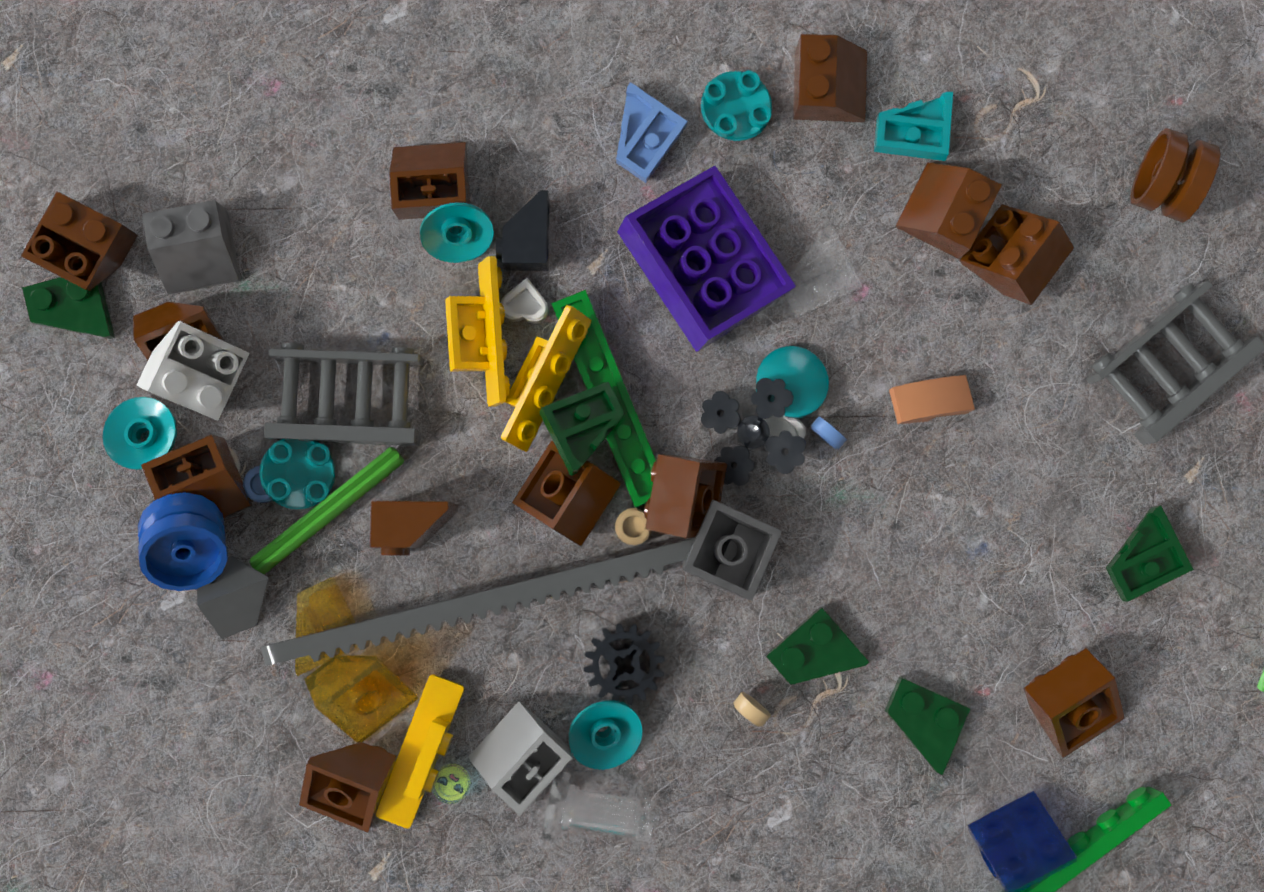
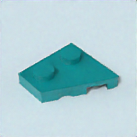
M944 92L940 98L924 103L922 100L909 103L904 108H892L880 112L876 119L874 152L946 161L950 146L953 92Z

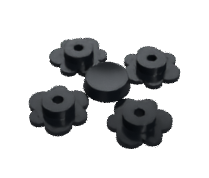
M762 378L757 382V392L751 395V402L757 405L756 413L758 416H748L742 421L737 412L740 406L739 402L735 399H730L729 395L724 391L715 392L712 400L707 399L702 403V408L705 411L701 416L702 425L706 428H714L718 434H723L728 428H736L738 426V438L743 444L734 448L729 446L722 448L721 456L714 460L727 463L724 484L728 485L733 482L737 486H744L749 482V472L754 470L755 463L749 459L750 452L748 448L756 449L765 444L766 450L769 452L766 458L767 463L772 466L776 465L777 470L782 474L791 473L795 465L800 466L805 462V456L802 454L806 449L804 438L792 436V433L787 430L780 432L779 437H769L770 428L764 420L771 418L773 415L777 418L783 417L786 413L785 407H789L794 401L793 393L785 389L786 384L782 379L772 381L769 378ZM772 395L775 397L773 402L771 401ZM721 410L724 411L723 416L720 415ZM786 448L789 450L787 455L784 453ZM735 462L737 463L736 469L733 466Z

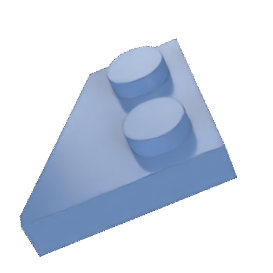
M630 82L627 86L616 163L646 183L684 131L688 121Z

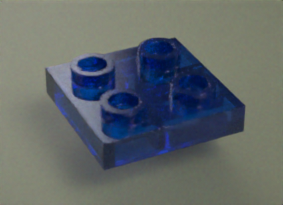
M1034 791L968 825V831L978 845L985 864L994 878L999 880L1006 892H1020L1077 862V856Z

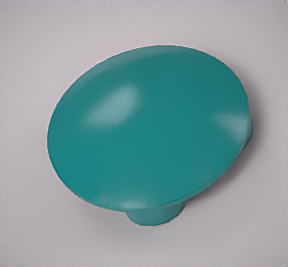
M750 70L744 72L729 71L716 76L708 82L701 98V112L707 126L715 134L731 141H744L757 136L765 129L772 114V100L769 91L760 81L758 74Z
M797 346L778 348L763 359L757 371L756 384L762 378H769L772 381L782 379L786 384L785 389L793 393L794 401L792 405L785 407V417L801 419L817 410L827 396L829 389L827 370L822 361L807 349ZM772 395L771 401L773 402L775 397Z
M281 439L266 451L260 464V481L264 491L275 503L289 509H306L317 505L327 497L335 480V466L330 451L324 444L316 442V440Z

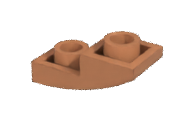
M966 375L924 380L889 389L897 424L928 422L935 417L968 414L975 410Z

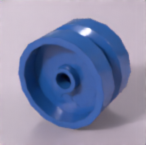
M186 492L168 494L153 501L142 512L138 522V558L140 570L149 582L163 589L186 591L198 589L213 582L223 572L228 560L224 519L222 512L214 502L201 495Z

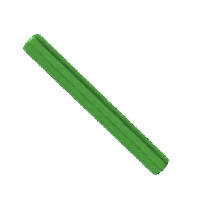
M393 447L385 450L250 558L249 562L252 568L262 574H266L404 463L401 454Z

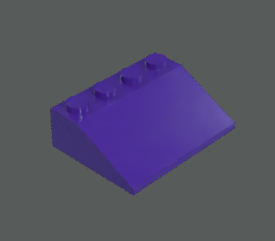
M716 165L626 215L617 231L696 352L722 338L796 287Z

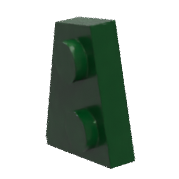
M62 277L22 287L31 323L50 328L64 329L70 332L100 336L106 339L115 338L102 282L90 291Z
M609 382L546 405L539 412L570 476L575 475L625 414Z
M1161 505L1149 509L1106 567L1122 602H1129L1194 570Z
M822 607L813 612L765 655L790 685L863 667L869 663Z
M899 677L885 712L903 731L912 745L922 754L930 764V767L938 774L943 775L970 708Z

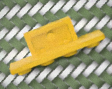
M488 256L478 264L480 296H449L445 299L450 372L485 371L488 407H496L506 402V397H508L510 391V382L508 376L504 374L507 344L505 339H502L501 325L504 322L505 310L503 304L499 302L502 271L500 267H497L496 256Z
M565 306L549 341L536 337L509 391V395L506 397V403L515 409L501 435V439L524 452L529 450L543 421L539 413L541 408L553 403L554 397L591 324V319L575 307Z
M431 674L428 677L376 811V817L406 829L412 826L425 791L431 793L437 780L439 771L434 769L439 755L445 757L452 741L453 734L448 733L464 692L463 685L435 674Z

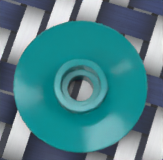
M457 202L441 205L429 212L420 226V241L423 248L432 257L449 263H460L479 257L490 247L494 236L493 224L489 216L482 209L468 203Z
M150 397L131 398L119 404L109 414L103 428V445L108 456L118 465L127 469L142 470L141 464L165 455L172 450L177 436V425L170 409L160 401ZM145 431H150L149 437L142 442L141 435Z
M613 700L594 703L582 710L572 722L568 734L570 750L575 759L588 768L605 770L617 767L630 759L637 751L643 734L641 720L637 713L625 703ZM608 726L606 730L598 732L600 728Z

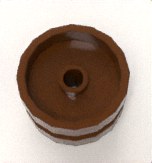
M1165 128L1152 142L1139 166L1132 185L1131 204L1149 211H1153L1161 206L1163 216L1182 223L1189 220L1202 204L1214 181L1220 162V147L1198 139L1189 145L1188 135Z

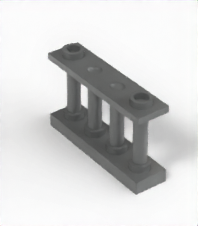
M1209 280L1196 286L1189 283L1173 295V298L1176 300L1174 304L1114 355L1108 352L1091 365L1095 371L1085 378L1089 384H1092L1106 377L1141 417L1140 423L1143 426L1133 435L1142 445L1158 442L1264 351V343L1258 336L1242 341L1240 338L1235 339L1199 298L1213 286ZM1186 308L1190 310L1223 348L1221 353L1224 357L1216 364L1213 361L1208 363L1173 323L1172 320ZM1159 331L1162 332L1196 371L1194 376L1197 380L1189 387L1186 385L1181 386L1145 345ZM1132 354L1169 395L1167 400L1170 403L1161 411L1158 408L1153 409L1117 368Z
M282 343L281 349L269 348L270 357L277 361H284L281 417H277V423H265L264 438L273 441L298 439L299 441L316 440L319 443L420 446V431L410 428L411 422H407L410 366L424 367V359L419 354H414V349L393 347L392 353L304 350V345L297 343ZM299 362L321 363L318 418H314V424H300V418H296ZM336 363L358 364L355 419L351 420V426L337 425V420L333 419ZM373 365L395 366L392 421H388V427H373L374 421L370 420Z

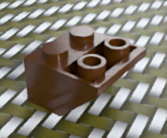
M466 142L393 147L389 171L391 207L399 220L425 218L433 209L448 203L460 202L471 204Z
M56 191L23 250L21 257L90 291L121 267L138 235L121 223Z
M1001 204L977 236L971 249L962 256L960 262L1001 294L1032 305L1070 255L1074 246L1059 221Z
M211 434L141 464L155 500L168 494L185 492L201 495L217 505L223 514V518L253 506L245 492L243 481L225 438Z

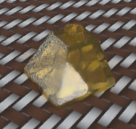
M335 656L304 678L315 708L356 743L366 740L419 699L417 694L377 656Z

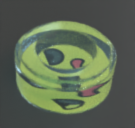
M447 764L438 770L439 774L432 791L439 801L446 804H455L467 795L471 781L468 772L462 766Z

